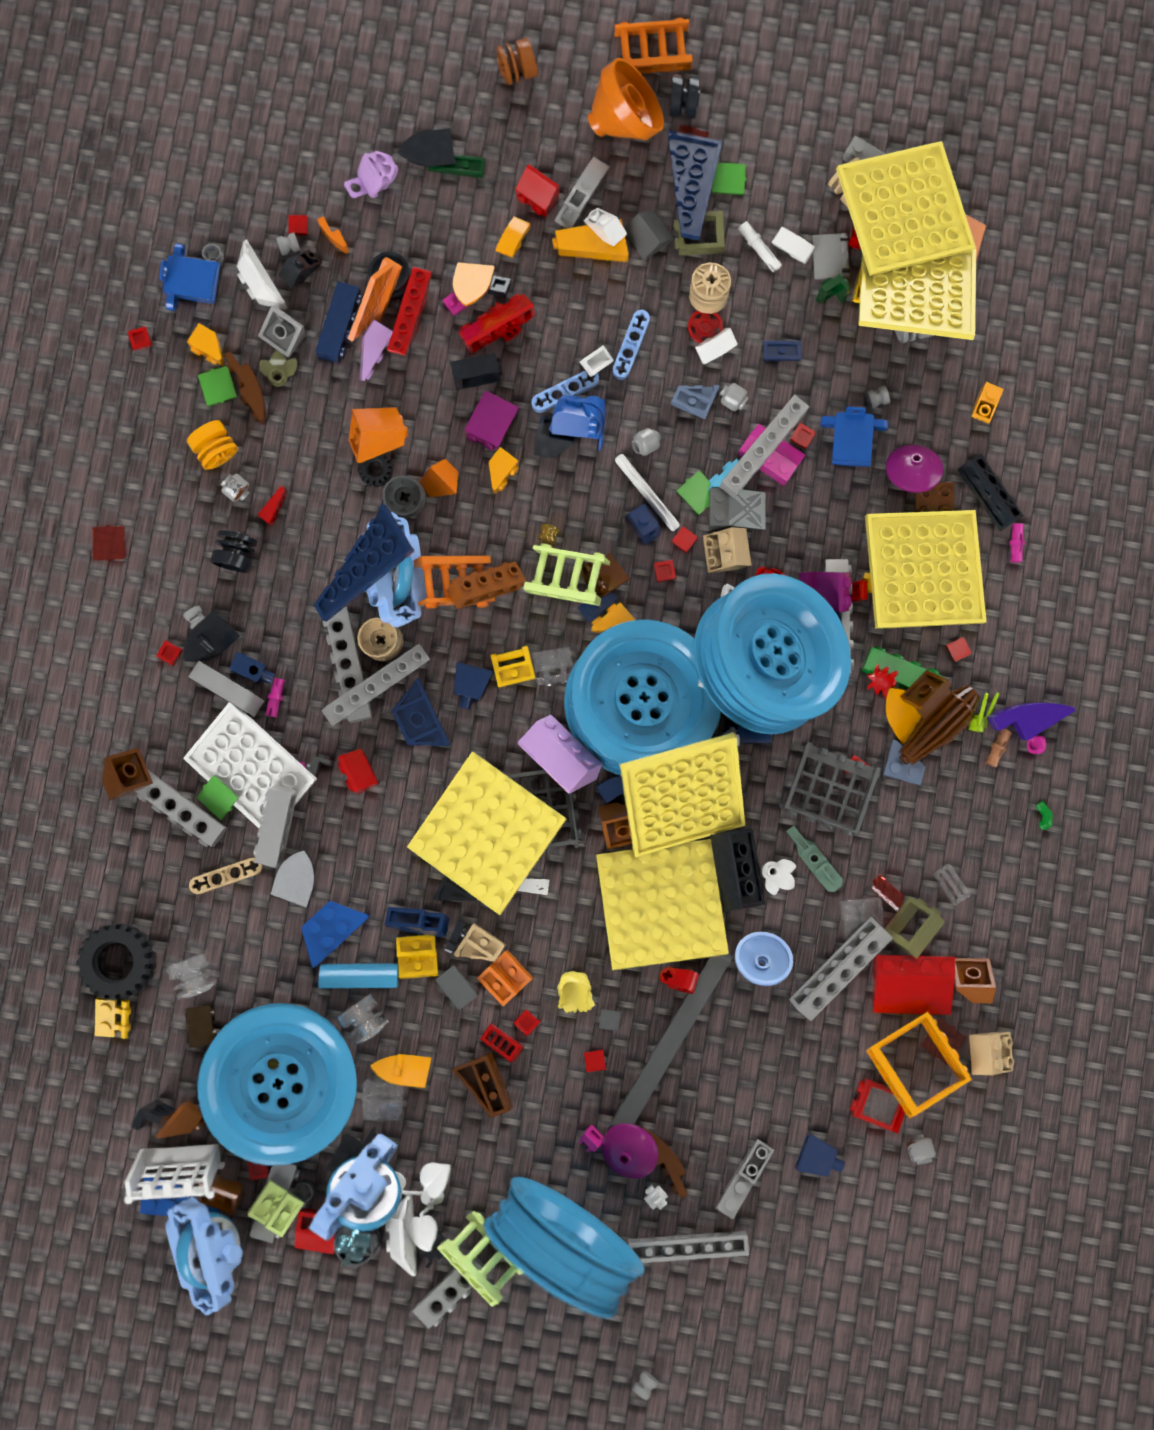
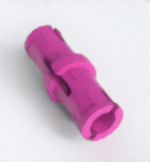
M1021 523L1012 524V537L1009 544L1011 545L1010 562L1012 563L1023 562V546H1025V541H1023L1024 524Z
M273 678L271 693L267 697L269 701L265 713L266 716L277 718L280 701L283 700L281 696L286 680Z

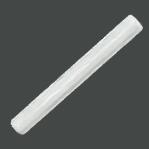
M623 454L616 457L615 462L669 529L675 531L680 526L679 522Z

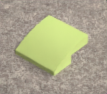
M269 1179L247 1214L264 1224L268 1230L283 1237L304 1205V1202Z

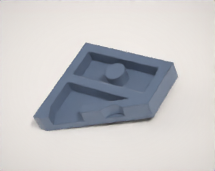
M695 385L693 387L678 386L671 405L706 419L719 385H713V387H702V385Z
M892 739L882 775L920 786L925 766L920 761L913 765L904 764L899 759V751L902 745L897 740Z

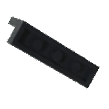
M981 454L957 469L999 531L1004 530L1024 516Z
M157 1099L139 1108L130 1127L138 1131L152 1122L159 1125L170 1119L177 1109Z

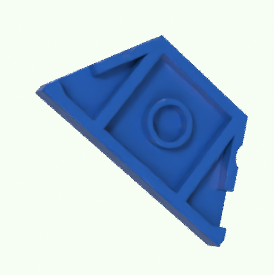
M329 901L301 927L312 967H317L370 916L333 901Z

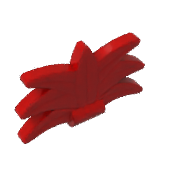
M877 664L874 674H868V678L871 681L867 689L874 687L876 695L882 690V694L886 699L889 688H894L897 683L894 678L898 675L899 671H893L888 674L889 667L880 670Z

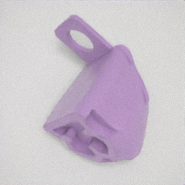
M380 151L369 154L365 153L357 170L358 177L346 181L344 186L352 198L365 194L375 198L378 192L387 189L394 181L398 173V167L389 154ZM358 184L361 191L353 192L350 185Z

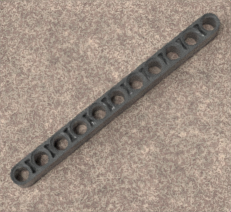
M729 952L728 955L708 957L699 972L694 994L687 993L607 1129L623 1123L634 1125L729 965L733 954Z

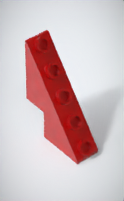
M413 266L387 351L406 355L419 330L421 313L428 299L431 271Z

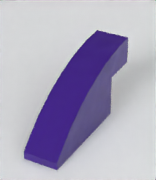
M1031 702L1001 709L987 716V719L993 730L1001 731L1012 724L1020 739L1028 741L1076 710L1074 707L1062 704Z

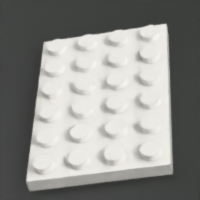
M230 702L183 758L208 782L215 775L235 793L239 799L234 806L258 828L262 826L263 819H261V813L266 807L265 794L269 788L279 785L297 790L296 805L317 780L314 775L242 709Z

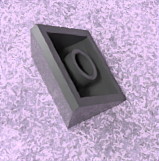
M653 209L638 213L624 228L627 233L625 236L644 261L674 240V237Z

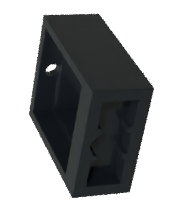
M495 353L450 362L456 390L500 382V375H503L500 358L496 359Z

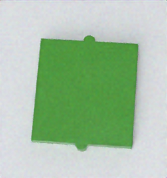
M718 163L711 194L744 195L745 182L747 180L745 177V164Z
M227 366L215 370L211 369L209 372L198 375L207 406L218 403L224 404L225 401L237 398Z
M699 470L690 479H686V483L676 492L700 515L709 506L708 488L711 483Z
M214 775L207 784L203 785V790L197 796V799L222 820L228 812L233 810L232 806L239 797Z

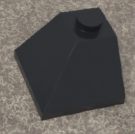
M541 417L533 455L541 458H553L573 446L575 436L552 434L549 430L552 418Z

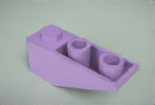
M376 320L371 321L362 336L361 381L369 380L374 372L372 367L375 362L379 363L383 358L384 354L382 351L385 346L388 347L393 332Z

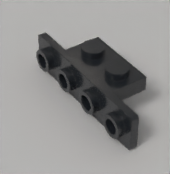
M373 1127L364 1143L346 1134L326 1169L334 1173L342 1163L358 1157L368 1143L371 1144L377 1136L375 1133L377 1128Z

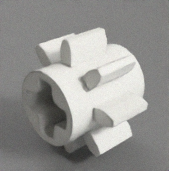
M651 1185L645 1190L647 1196L644 1199L653 1210L656 1207L661 1210L667 1205L665 1199L668 1195L659 1185L656 1188Z

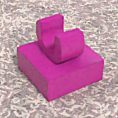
M454 292L443 299V303L454 317L468 307L458 300Z
M591 1124L582 1134L578 1143L582 1144L584 1142L588 1146L586 1152L591 1150L595 1152L602 1144L603 1136Z

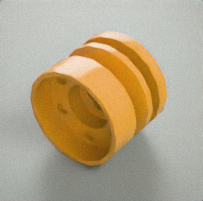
M214 420L202 425L187 438V443L195 454L199 453L197 459L202 462L201 465L205 470H211L224 464L238 452V447L233 443V439L226 437L228 432L220 420Z

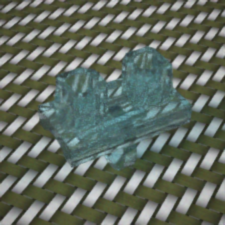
M352 1229L349 1238L347 1235L335 1238L333 1243L338 1253L343 1252L345 1254L344 1266H349L351 1261L361 1262L364 1253L363 1248L367 1249L369 1244V1235Z

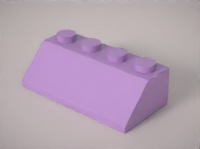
M552 715L538 720L518 741V745L568 794L595 781L598 777L602 763Z

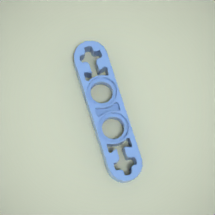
M638 310L634 313L613 366V375L618 380H624L629 376L650 319L648 312L645 310ZM642 315L645 321H642L640 328H638L637 318H640ZM637 332L640 338L637 341H632L629 338L630 333ZM625 349H630L633 351V356L631 358H626L623 356V351ZM623 361L626 363L624 367L625 372L620 375L617 369L621 368Z
M586 370L535 395L532 399V408L534 411L542 413L555 407L558 400L553 399L551 394L556 390L560 391L562 396H577L594 388L599 381L598 373L593 375L595 376L594 382L591 383L590 380L584 382L585 387H582L579 379L582 378V382L587 380V375L589 374ZM576 382L579 385V389L571 391L568 385ZM545 395H548L551 404L547 400L543 403V407L536 406L538 399L544 401L546 400Z

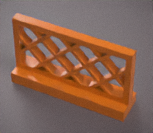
M387 257L382 260L379 271L373 274L369 280L348 337L352 342L367 330L372 320H376L381 324L402 266Z

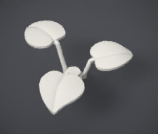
M426 1164L420 1173L421 1184L425 1186L424 1191L421 1192L403 1190L406 1185V1179L401 1173L395 1171L401 1185V1199L402 1194L421 1195L422 1203L427 1205V1208L420 1213V1217H413L409 1224L411 1239L420 1249L427 1252L431 1251L436 1239L437 1224L431 1216L425 1215V1213L433 1209V1205L440 1204L444 1199L443 1191L447 1185L450 1173L449 1164Z

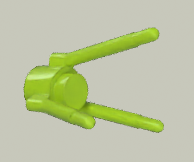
M998 692L995 694L986 716L983 717L988 699V693H985L979 716L973 715V720L968 724V730L984 733V728H987L988 723L987 716L991 715L999 697Z

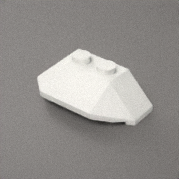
M246 239L243 241L237 263V268L240 272L237 276L242 284L246 283L249 289H247V292L252 300L256 298L259 304L270 307L274 305L282 310L287 309L283 298Z
M406 1195L400 1201L393 1217L385 1223L386 1232L389 1231L390 1237L386 1241L387 1252L391 1253V1258L411 1276H416V1244L411 1239L409 1233V1224L414 1217L413 1195Z

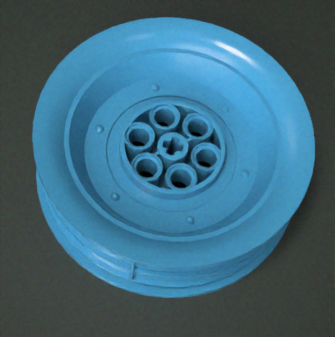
M762 574L743 581L729 594L722 596L708 607L699 621L695 634V664L705 691L722 713L738 725L751 731L763 734H780L792 731L809 719L818 717L830 710L839 701L847 687L851 670V654L844 627L830 604L813 588L795 578L780 574Z
M634 620L620 623L597 636L575 663L565 688L564 709L567 724L572 736L602 763V768L621 775L620 764L709 740L712 737L719 722L721 711L710 699L705 689L698 686L699 675L694 658L695 638L687 632L668 623L654 620ZM646 679H652L655 685L649 686ZM627 680H633L636 687H630ZM658 694L664 695L666 702H661L658 699ZM641 696L643 699H646L644 703L643 700L639 699ZM620 697H625L628 700V704H622ZM650 711L656 712L658 719H653L650 716ZM631 713H637L639 715V720H633L631 717Z
M285 1003L262 1005L249 1009L232 1019L221 1029L209 1046L201 1064L198 1079L200 1109L214 1137L235 1155L263 1165L292 1164L317 1154L326 1148L342 1131L350 1117L355 1102L357 1088L356 1070L346 1041L335 1026L326 1018L299 1005ZM272 1058L277 1059L279 1062L278 1067L275 1069L267 1065V1062ZM291 1063L298 1066V1071L294 1074L287 1071V1066ZM254 1074H263L264 1081L256 1083L253 1080ZM276 1078H279L280 1081L283 1080L280 1088L272 1084ZM294 1083H300L303 1086V1090L295 1093L291 1087ZM265 1092L269 1095V1100L267 1102H260L258 1095ZM279 1098H287L289 1101L288 1105L280 1107L277 1104Z
M514 1177L510 1182L509 1196L501 1201L500 1210L484 1221V1230L489 1239L518 1269L555 1296L595 1316L603 1318L614 1317L618 1312L620 1296L628 1291V1284L644 1273V1265L640 1258L614 1231L572 1200L531 1179Z

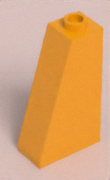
M588 225L557 230L555 231V238H552L553 247L558 250V255L620 262L628 261L625 236L615 246L604 242Z

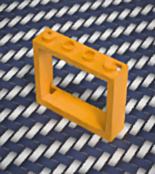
M928 1012L866 1050L909 1119L972 1080L967 1071L968 1068L961 1064L957 1051L950 1047L947 1036L944 1032H940L936 1019H933ZM922 1023L958 1081L921 1105L916 1106L880 1048Z

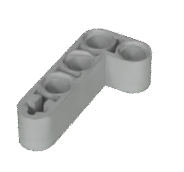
M200 661L197 662L188 676L255 717L264 703V700Z

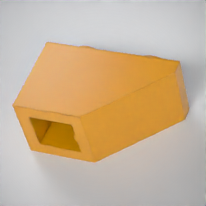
M198 323L187 341L191 347L190 350L198 356L201 354L206 356V360L214 365L218 363L223 366L224 358L219 338L215 332Z
M986 382L978 394L971 417L989 424L1004 389Z
M501 447L489 461L492 489L495 494L498 491L502 492L508 484L506 482L510 476L513 477L519 470L518 460Z
M614 603L606 610L607 614L603 618L599 616L592 622L591 630L593 633H603L620 623L634 621L635 618L621 603L617 606Z

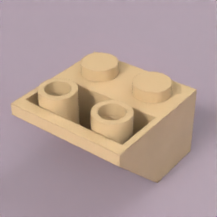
M731 527L703 536L708 573L738 570L752 566L746 528Z
M1010 1032L969 1035L972 1075H996L1013 1071L1014 1059L1012 1057V1038Z

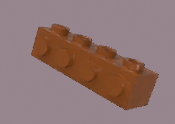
M516 561L509 564L504 562L496 568L488 567L483 572H472L466 577L462 578L459 576L454 578L447 592L456 608L461 609L517 591L526 582V579Z

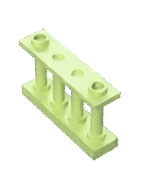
M543 543L540 546H533V549L540 553L534 580L531 583H524L523 589L530 594L600 606L601 598L595 592L601 564L610 565V561L605 558L604 554L594 553V555L560 550ZM548 555L557 556L558 559L552 583L549 586L543 585L542 577ZM565 558L576 560L570 586L567 589L560 588L561 586L559 585ZM583 561L592 562L593 567L588 588L585 592H580L577 589Z
M473 1211L466 1216L470 1223L453 1241L449 1239L443 1241L437 1249L492 1307L503 1299L500 1294L502 1287L516 1272L519 1275L523 1274V1272L510 1262L492 1243L484 1230V1217L480 1213ZM476 1228L483 1238L467 1256L463 1255L459 1250V1245ZM490 1243L497 1252L481 1270H477L472 1261ZM504 1258L510 1264V1268L494 1285H491L486 1279V1275Z

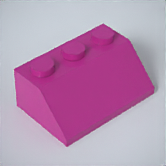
M760 424L756 426L740 448L739 457L742 458L766 428ZM783 440L759 470L785 486L805 457V454Z

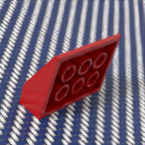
M516 294L509 299L510 302L507 304H499L494 307L492 313L488 315L484 313L477 318L475 323H467L460 328L461 331L458 333L470 354L472 355L504 334L534 318L535 308L533 303L524 294L520 296Z
M877 954L873 958V1013L925 1014L928 1012L933 1015H951L955 982V957L919 955L916 959L912 955Z

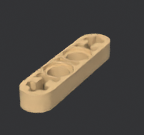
M249 858L194 877L189 883V889L195 894H203L258 875L263 870V865L259 864L255 872L253 869L247 870L248 875H245L242 864H244V867H249L255 859ZM234 867H238L241 871L238 878H233L230 875V871ZM216 873L222 876V882L218 885L212 882V876ZM205 877H207L208 883L211 886L210 888H208L207 884L201 886L200 891L198 888H194V885L197 884V880L199 882L207 881Z

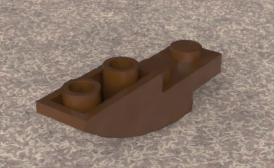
M228 352L224 355L227 360L225 365L230 372L235 371L238 375L235 379L241 386L239 391L242 396L239 398L245 407L248 405L253 411L250 414L256 422L260 420L263 425L266 424V404L255 374L247 362L240 366L232 353Z
M640 1126L655 1141L658 1149V1162L656 1166L664 1162L665 1165L661 1167L666 1177L670 1176L673 1181L670 1186L674 1194L679 1193L680 1198L687 1196V1191L680 1179V1176L686 1174V1171L676 1154L658 1135L646 1127Z

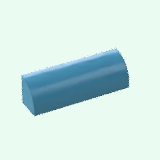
M398 963L320 965L319 988L399 987Z

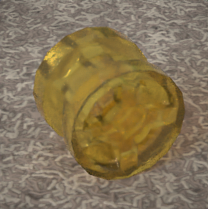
M541 524L542 531L538 535V540L548 544H556L557 540L555 537L560 529L552 525Z

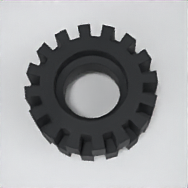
M385 454L357 465L360 478L370 487L378 488L377 486L379 485L382 487L392 477V464ZM375 462L381 464V474L378 476L370 475L368 473L370 464Z

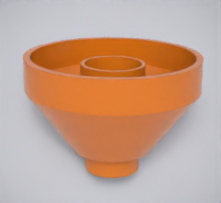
M616 58L602 69L592 104V112L588 114V122L593 131L600 137L607 134L612 137L649 140L662 131L664 117L660 104L641 73L631 63L622 58Z

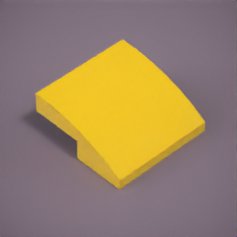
M420 935L396 938L399 979L438 976L435 936Z

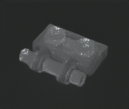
M570 647L532 653L535 673L543 672L544 677L536 678L537 685L545 684V686H550L551 683H567L570 673L566 672V668L573 667ZM560 669L561 674L549 675V670Z

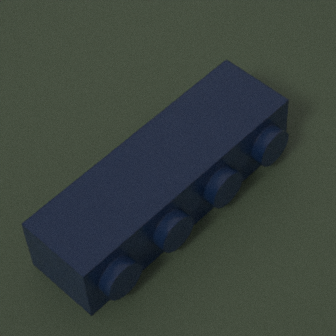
M337 282L315 351L319 358L340 363L341 358L345 357V344L347 340L349 341L350 328L357 315V306H360L363 299L359 287Z

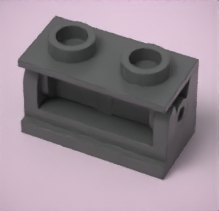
M455 964L435 979L437 982L435 986L442 994L444 992L449 997L447 1001L453 1009L461 1010L478 996L477 992Z

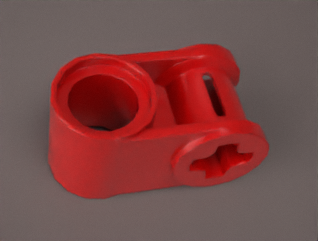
M665 967L661 970L659 978L670 989L694 994L699 974L687 969Z

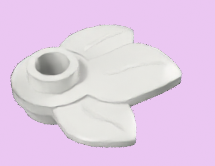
M781 859L777 863L769 861L763 865L762 875L766 879L765 888L772 895H776L779 888L790 890L795 887V880L790 873L796 868V865L792 861ZM771 868H774L775 871H774V873L771 875V874H770V869H771Z

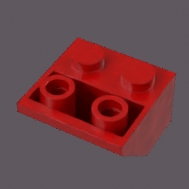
M361 748L338 757L340 761L337 763L341 773L346 774L348 779L345 782L350 791L360 794L379 785L370 763Z
M302 1207L299 1211L295 1231V1248L334 1255V1240L338 1230L331 1239L326 1241L310 1229L314 1217L319 1210Z

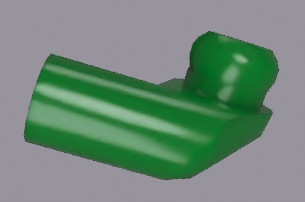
M1042 800L1035 807L1042 814L1039 827L1042 830H1047L1053 825V813Z

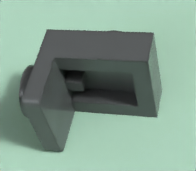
M319 754L318 757L313 756L311 764L308 763L306 769L318 779L321 764L333 766L334 762L329 760V756Z

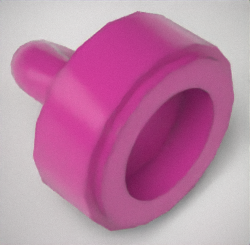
M1036 735L1028 740L1026 745L1028 751L1032 754L1043 753L1046 748L1045 737Z

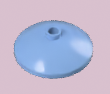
M754 932L742 938L738 943L735 951V963L739 972L750 982L762 986H771L782 982L788 977L793 966V956L789 946L780 937L768 932Z

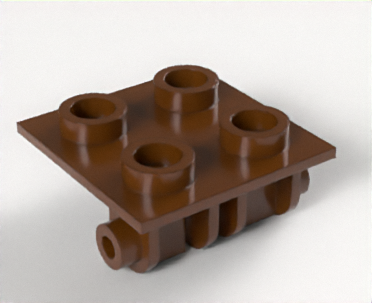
M939 482L931 490L914 493L916 495L915 512L954 511V482Z
M611 553L605 555V558L610 561V565L601 564L595 592L600 598L630 580ZM585 561L582 564L580 577L588 586L593 564Z

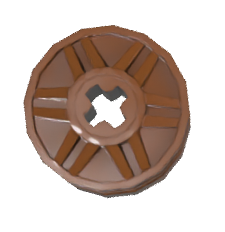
M527 37L515 40V50H512L509 43H506V53L502 45L496 46L498 67L507 86L512 84L511 75H513L516 83L519 82V73L521 72L525 80L538 76L534 53Z

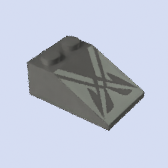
M710 488L708 506L709 530H724L731 527L746 528V530H766L765 492L741 490L734 499L722 488Z

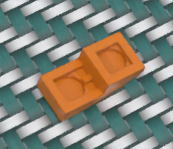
M324 216L318 218V224L328 240L342 252L348 253L347 244L339 229L331 232Z

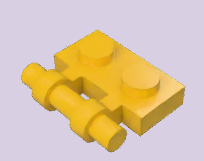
M97 996L95 1001V1036L115 1037L116 1030H119L122 1039L129 1037V1031H131V1024L129 1023L131 1007L129 1006L128 999H123L121 1005H117V1000L103 999ZM117 1014L121 1015V1022H117Z

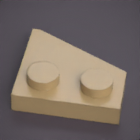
M474 923L455 951L454 956L495 962L506 944Z

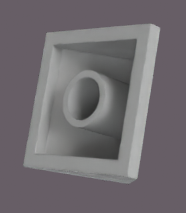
M272 305L258 336L285 356L290 357L304 340L306 334L303 325Z

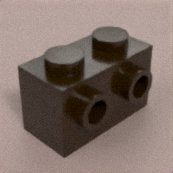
M210 1005L185 1008L188 1047L195 1048L211 1045L217 1035L216 1028L213 1029L212 1021H215L214 1009H210Z

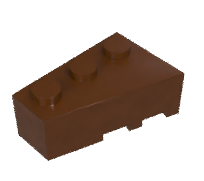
M492 1052L452 1069L454 1074H457L464 1083L463 1085L471 1091L478 1103L491 1118L506 1113L514 1107Z

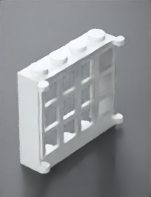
M219 1144L140 1149L125 1181L127 1197L124 1198L125 1203L130 1204L133 1200L200 1195H206L209 1199L213 1198L214 1191H210L217 1169H223L225 1166V1162H221ZM196 1166L195 1170L181 1171L182 1167ZM201 1166H206V1169L200 1170ZM164 1168H177L173 1172H162ZM147 1169H158L157 1173H145ZM203 1174V1178H197V1175ZM181 1175H192L191 1179L177 1180ZM173 1176L172 1180L159 1181L160 1177ZM154 1177L153 1181L140 1182L141 1178ZM194 1183L204 1184L203 1187H193ZM175 1184H183V1188L174 1187ZM163 1185V1189L155 1190L156 1186ZM137 1187H142V1191H136Z

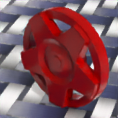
M696 311L691 315L688 321V332L695 342L701 344L705 341L701 340L702 338L715 337L716 329L720 328L718 334L723 330L722 319L716 312L711 314L717 319H711L710 314ZM698 314H701L700 319L694 318ZM691 327L696 330L694 334L691 330Z

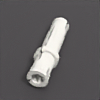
M747 221L744 222L738 230L748 241L747 244L755 249L774 273L782 264L762 241L761 235L757 234Z

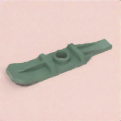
M794 825L786 832L796 843L798 855L828 892H835L842 887V877L836 872L814 842L804 839ZM812 855H816L818 857L817 862L811 861Z

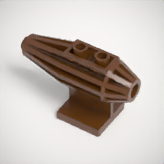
M926 670L900 696L905 703L912 705L922 717L899 751V759L904 764L913 765L941 746H947L973 720L972 716L980 699V696L972 687L965 685L950 691L949 688L952 684L948 679Z

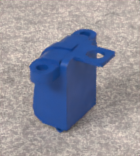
M176 243L173 255L167 258V262L165 260L161 261L159 279L164 282V294L167 295L166 310L175 311L178 299L209 304L215 303L220 263L185 257V245Z
M564 395L560 397L557 401L549 430L552 434L599 439V451H601L604 444L606 420L605 399L597 396L583 398L580 396Z
M846 407V412H838L836 417H821V427L835 428L832 464L870 467L873 431L888 430V421L874 419V415L865 413L866 408Z

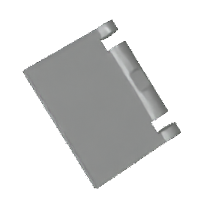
M848 233L812 235L813 246L816 248L813 252L814 280L833 279L839 274L843 278H850V273H842V270L850 269L848 241H840V239H847Z

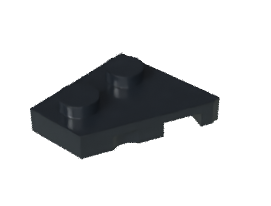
M444 876L433 900L476 901L477 898L450 878Z

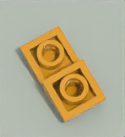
M513 217L501 236L496 251L513 258L521 247V240L530 230V223Z

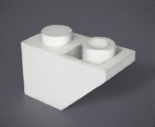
M599 208L591 211L584 220L604 242L615 246L627 235L616 216Z

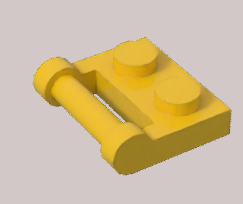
M528 646L496 655V653L490 655L498 688L536 679ZM524 656L525 658L523 662L499 667L498 662Z

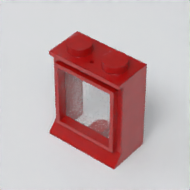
M864 1077L863 1081L860 1080L857 1085L856 1092H858L856 1100L853 1099L850 1104L849 1110H851V1115L898 1134L906 1114L888 1086Z

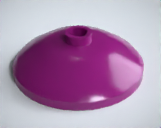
M905 445L895 449L889 455L886 462V473L890 481L898 488L908 492L919 493L931 490L940 482L943 475V464L939 456L931 449L921 445Z
M628 1123L618 1124L611 1127L603 1137L601 1144L602 1155L607 1165L615 1173L625 1178L639 1179L649 1175L654 1170L658 1162V1149L650 1134L641 1127Z

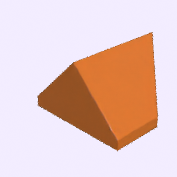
M443 459L431 466L419 483L424 487L426 494L430 498L456 494L458 471L446 459Z

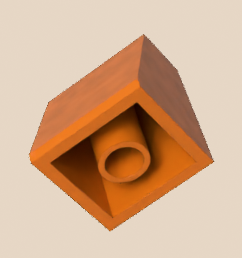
M396 407L352 409L348 441L357 463H362L404 446L405 438L408 436L407 426H404L403 417L399 415Z

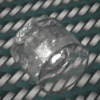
M205 953L166 968L170 981L179 979L181 982L173 988L174 991L181 988L184 990V992L176 995L177 1000L192 998L208 991L217 984L215 980L209 982L205 980L213 975L212 972L204 974L202 972L204 968L209 966Z
M371 994L337 1017L343 1028L351 1025L354 1026V1029L349 1034L350 1037L357 1032L360 1037L353 1041L355 1045L371 1039L382 1031L386 1023L390 1021L386 1017L379 1022L377 1018L384 1012L383 1010L375 1014L372 1012L378 1003Z

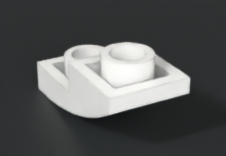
M781 227L772 241L774 246L789 253L791 257L806 264L816 249L815 246L784 227Z
M725 328L715 337L707 338L695 348L702 364H706L738 344L731 328Z

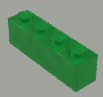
M875 646V648L869 649L861 671L874 674L877 664L880 670L889 667L888 674L893 671H899L898 675L894 678L897 682L896 685L908 689L927 669L922 668V664L918 662H907L903 660V656L895 653L890 655L886 653L884 648ZM928 669V671L935 673L937 675H939L940 673L935 669Z

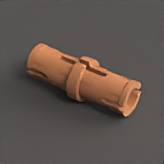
M1007 729L999 731L995 742L991 745L992 749L985 761L986 764L997 768L1002 754L1007 750L1006 745L1012 735L1011 731Z

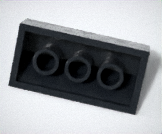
M744 829L710 835L723 912L765 905L753 830Z

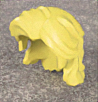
M571 971L561 976L557 986L560 996L558 1008H563L566 1013H571L572 1011L576 1013L577 1009L579 1012L591 1010L595 1003L592 1000L591 985L587 975Z

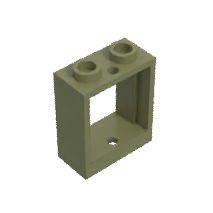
M706 211L704 221H714L715 243L684 244V237L680 235L677 215V219H674V231H677L678 237L675 238V249H678L679 255L723 254L725 248L723 211Z
M910 896L886 926L885 930L893 937L892 943L917 959L945 921L940 917L941 912L936 908H928V904L920 898L915 900ZM919 909L929 917L909 942L901 937L899 933Z

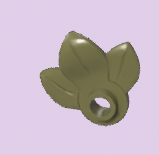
M276 350L271 356L270 361L261 360L259 367L261 373L268 377L271 385L281 387L287 382L288 377L295 374L297 360H286L285 356ZM277 375L281 376V379L279 381L275 380V377Z

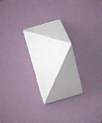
M601 346L579 363L589 376L592 377L614 360L606 348Z

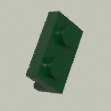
M840 274L833 279L827 278L821 283V288L818 290L819 293L816 297L817 301L822 304L836 294L841 303H843L851 290L850 283Z

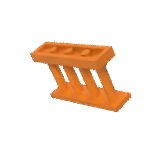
M676 18L669 21L643 23L621 22L615 25V37L621 36L623 59L631 63L641 74L692 70L693 59L692 55L685 54L683 33L688 31L689 19ZM676 32L677 56L667 55L665 33ZM647 34H658L659 57H649ZM639 35L640 59L630 58L628 36Z
M421 556L413 560L414 568H422V571H424L427 596L426 599L418 602V606H426V609L437 608V605H455L447 592L450 586L449 570L456 568L459 576L462 578L466 577L467 567H473V570L477 573L483 572L484 566L491 564V557ZM433 568H439L441 571L444 598H434ZM495 598L473 605H477L478 608L488 607L489 603L495 601Z

